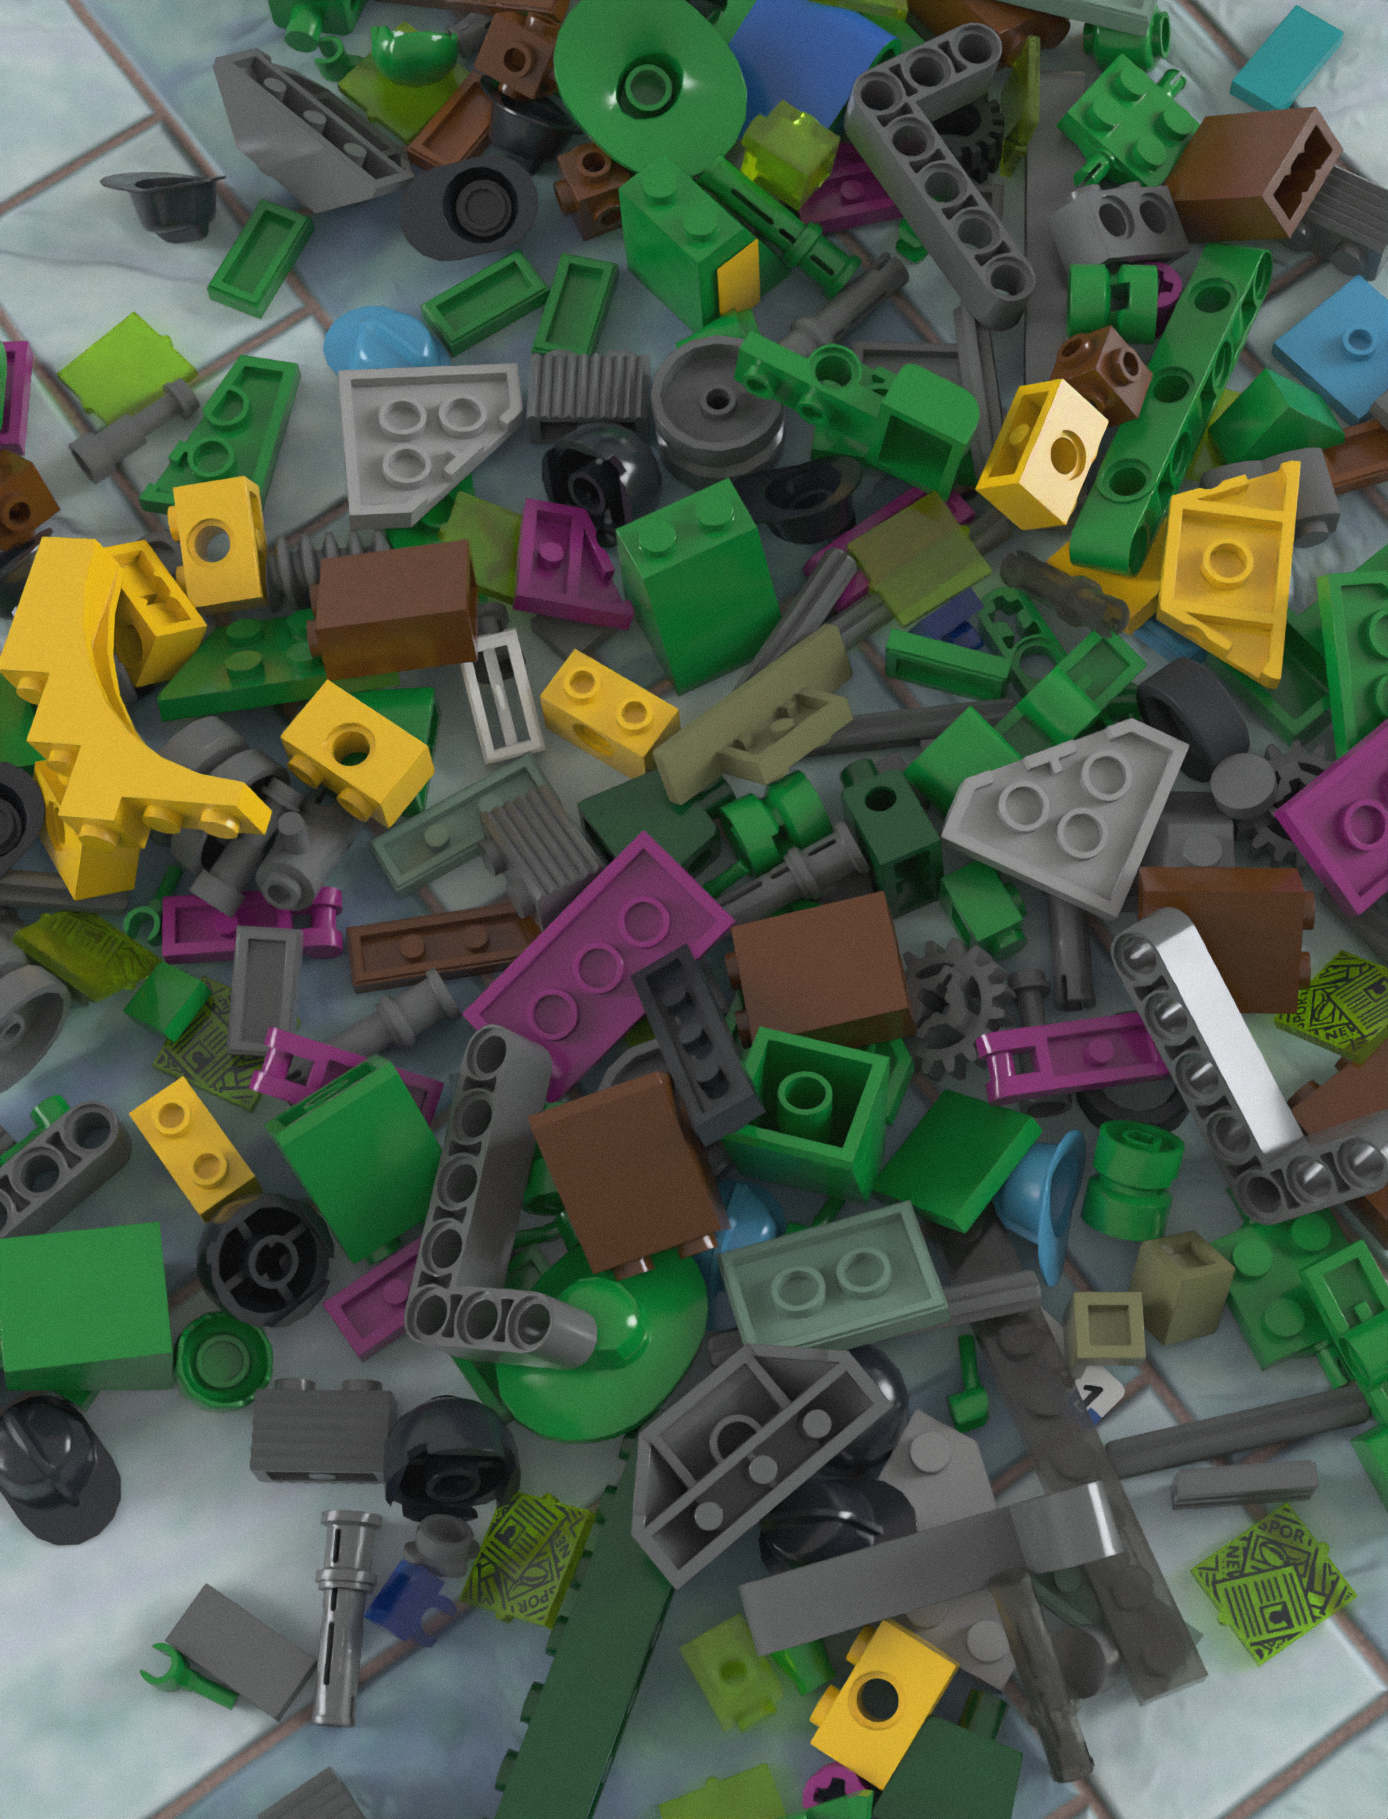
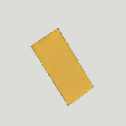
M758 238L717 269L720 316L735 307L736 312H739L749 307L752 309L760 302Z

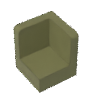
M1195 1230L1147 1240L1141 1243L1128 1292H1142L1144 1327L1163 1346L1211 1335L1217 1330L1235 1267Z
M1073 1292L1063 1313L1067 1379H1081L1087 1366L1143 1365L1146 1359L1142 1292Z

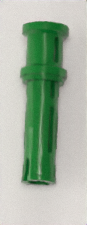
M720 152L698 179L697 183L700 186L703 185L745 222L749 223L784 253L781 258L785 261L784 264L789 269L798 267L823 288L822 296L830 301L852 277L861 264L862 259L856 254L849 257L823 235L824 228L816 222L814 224L812 221H809L807 224L803 223L765 189L761 188L724 157L725 155Z

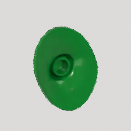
M581 0L569 12L557 37L553 57L555 81L560 97L573 119L605 154L635 174H638L662 154H665L694 179L704 173L720 152L726 156L734 148L746 120V84L739 62L725 39L694 6L685 0Z
M581 1245L564 1254L553 1264L530 1291L545 1294L589 1312L595 1319L597 1326V1342L593 1353L587 1361L575 1369L564 1370L496 1363L500 1397L516 1423L542 1439L564 1444H588L617 1438L639 1427L654 1415L668 1400L691 1368L706 1335L709 1314L707 1287L695 1260L692 1257L680 1260L675 1248L651 1257L655 1269L616 1282L613 1270L593 1274Z

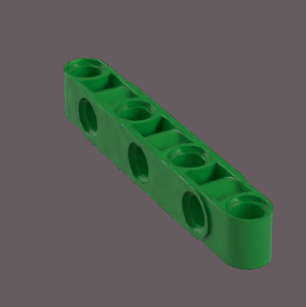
M1214 241L1209 242L1205 247L1147 367L1153 375L1140 414L1137 419L1120 424L1099 468L1097 478L1076 520L1069 549L1070 561L1073 566L1133 578L1140 572L1157 533L1166 519L1171 497L1177 494L1268 292L1273 269V258L1271 251L1268 249Z

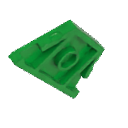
M303 609L294 612L290 616L260 621L253 618H245L234 621L228 626L216 627L157 696L162 722L312 699L327 680L322 657L313 658L308 645L307 621L314 620L312 609ZM399 672L331 681L347 693L401 685Z

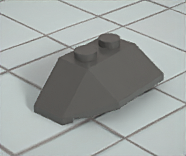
M257 48L215 58L213 70L237 149L257 164L262 173L274 178L291 192L302 206L317 214L406 189L415 179L407 153L329 89L292 68L272 63L271 56Z
M746 1343L639 1433L631 1536L677 1591L894 1405L849 1351Z

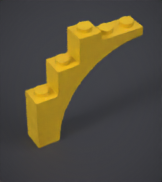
M42 536L0 656V673L17 688L16 693L20 698L38 705L26 741L47 760V766L52 771L70 777L57 816L79 834L78 840L83 845L106 853L115 852L117 847L145 849L151 829L167 834H177L181 831V828L199 829L224 839H234L238 836V833L265 835L272 810L244 782L199 774L169 761L150 749L136 732L120 696L113 657L115 611L125 570L96 539Z

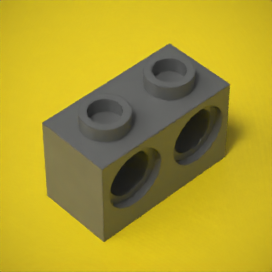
M1130 182L1115 189L1101 190L1098 184L1087 185L1071 192L1066 197L1067 204L1046 218L1067 277L1070 264H1104L1110 274H1116L1122 265H1142L1148 262H1161L1171 265L1191 251L1168 186L1142 187L1140 182Z

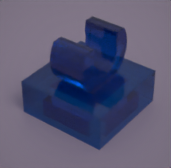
M969 587L907 632L978 650L985 644L976 629L966 620L984 608V605L973 589Z
M402 1559L365 1612L364 1618L383 1632L404 1642L409 1638L422 1646L433 1647L437 1640L423 1630L421 1626L422 1616L426 1610L435 1607L440 1612L453 1617L457 1612V1608L448 1597L439 1594V1591L445 1584L442 1580L426 1568Z

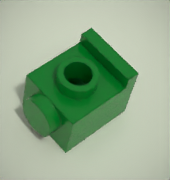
M976 860L941 877L939 903L959 938L969 947V950L977 945L991 955L995 961L1005 960L1017 954L1028 943L1022 931L1023 918L1027 916L1026 907L1018 890L1011 882L1002 884L1001 871Z

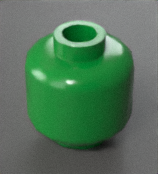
M1156 5L1146 37L1089 23L1084 24L1083 47L1085 54L1094 55L1095 62L1102 73L1121 53L1146 74L1155 70L1160 59H1166L1169 55L1171 44L1170 18L1168 12H1160L1158 5Z

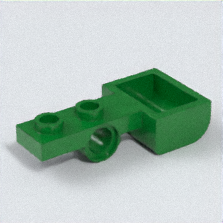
M751 330L749 331L739 348L733 380L743 384L748 392L764 400L773 399L797 411L802 419L814 426H827L869 447L866 463L947 503L958 483L980 416L978 403L969 391L916 364H906L899 371L886 396L883 397L859 384L862 376V365L857 355L847 347L836 344L824 345L816 349L807 359ZM831 380L842 387L828 388L819 381Z
M1388 544L1353 572L1386 570L1388 572ZM1319 600L1314 602L1300 615H1297L1289 607L1287 609L1282 674L1277 689L1264 687L1207 651L1205 665L1289 748L1294 739H1299L1303 747L1332 724Z
M1103 620L994 728L970 705L902 773L910 787L945 821L958 788L966 778L988 770L998 769L1020 761L1026 756L1073 740L1148 664Z
M1358 1239L1297 1272L1378 1425L1349 1441L1388 1513V1284L1365 1241Z

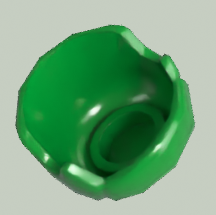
M387 26L371 27L374 64L385 78L396 85L420 88L440 82L457 64L458 36L456 33H451L450 38L448 33L431 31L411 33L392 31Z
M223 1311L208 1312L189 1323L177 1338L173 1347L172 1376L182 1396L201 1410L222 1414L238 1411L255 1400L256 1389H266L273 1374V1347L262 1326L256 1327L230 1318Z

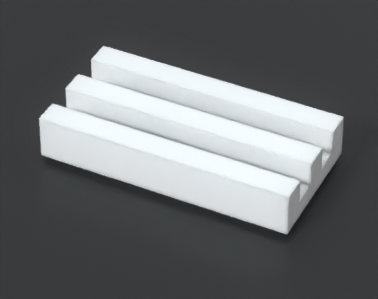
M513 627L505 629L503 632L479 636L478 652H483L506 746L494 748L473 662L461 663L460 666L485 765L523 756L529 752L535 753L546 750L516 628ZM507 645L530 740L522 742L517 740L495 652L496 647Z

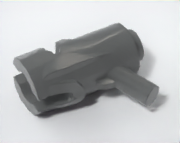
M322 784L316 789L311 788L308 793L302 795L305 799L298 808L301 810L299 814L287 812L279 818V832L275 843L256 874L255 878L259 891L271 905L279 909L301 911L311 906L328 877L338 867L346 851L349 850L364 825L363 821L348 813L337 800L331 806L319 805L327 793V787Z

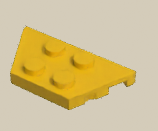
M1293 460L1281 463L1279 470L1249 480L1246 474L1224 480L1212 489L1197 488L1171 497L1167 511L1156 620L1270 689H1277L1282 674L1301 462Z

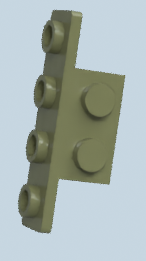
M831 624L821 626L655 748L653 757L671 802L680 805L684 804L723 774L762 785L775 782L784 777L789 768L809 752L826 745L832 739L834 733L854 719L847 697L831 694L847 682L853 674L837 626Z

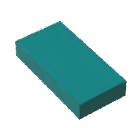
M1295 5L1232 80L1230 94L1259 111L1288 109L1341 46L1344 32L1300 6Z

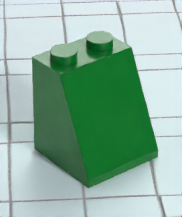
M662 154L618 188L627 270L695 333L720 316L717 269L758 237L703 186H700L697 181L665 154ZM758 238L761 298L791 275V269Z
M729 478L616 529L625 601L630 600L634 608V617L678 697L752 662L781 619V613L757 526Z
M759 1026L745 1066L766 1113L748 1122L737 1132L727 1134L720 1139L739 1173L867 1206L885 1156L890 1057Z
M374 1054L263 1124L315 1208L325 1220L327 1227L346 1257L354 1265L364 1258L368 1265L379 1262L402 1245L398 1236L420 1222L423 1227L425 1226L442 1148L391 1061Z
M159 1221L0 1239V1370L4 1369L7 1391L174 1389L172 1376L173 1349Z

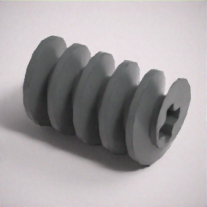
M374 529L371 544L368 547L363 546L357 530H350L346 548H339L332 531L326 532L321 550H315L308 533L301 534L296 552H291L284 535H277L273 553H268L266 558V587L271 611L273 613L280 612L285 595L293 611L297 612L305 609L310 586L319 584L321 559L392 550L382 530Z

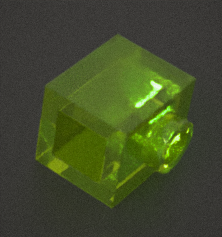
M782 99L767 117L762 114L756 116L745 131L741 144L746 147L741 171L755 183L798 211L831 174L841 138L822 126L809 113L799 111Z
M741 1613L736 1614L679 1647L684 1663L723 1732L737 1725L741 1733H746L778 1713L773 1703L784 1697L783 1687L765 1655L757 1656L751 1631Z

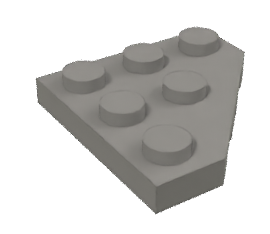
M518 363L338 370L350 530L412 527L520 428L523 420V406Z
M1130 718L1074 741L1070 740L1026 756L1020 761L966 778L958 788L938 835L941 839V844L1112 922L1120 914L1190 745Z
M916 1409L877 1480L885 1481L903 1492L915 1509L919 1532L997 1509L977 1441ZM1019 1578L890 1617L962 1663L958 1669L960 1673L999 1695H1002L1035 1631ZM882 1620L873 1622V1624L879 1626Z

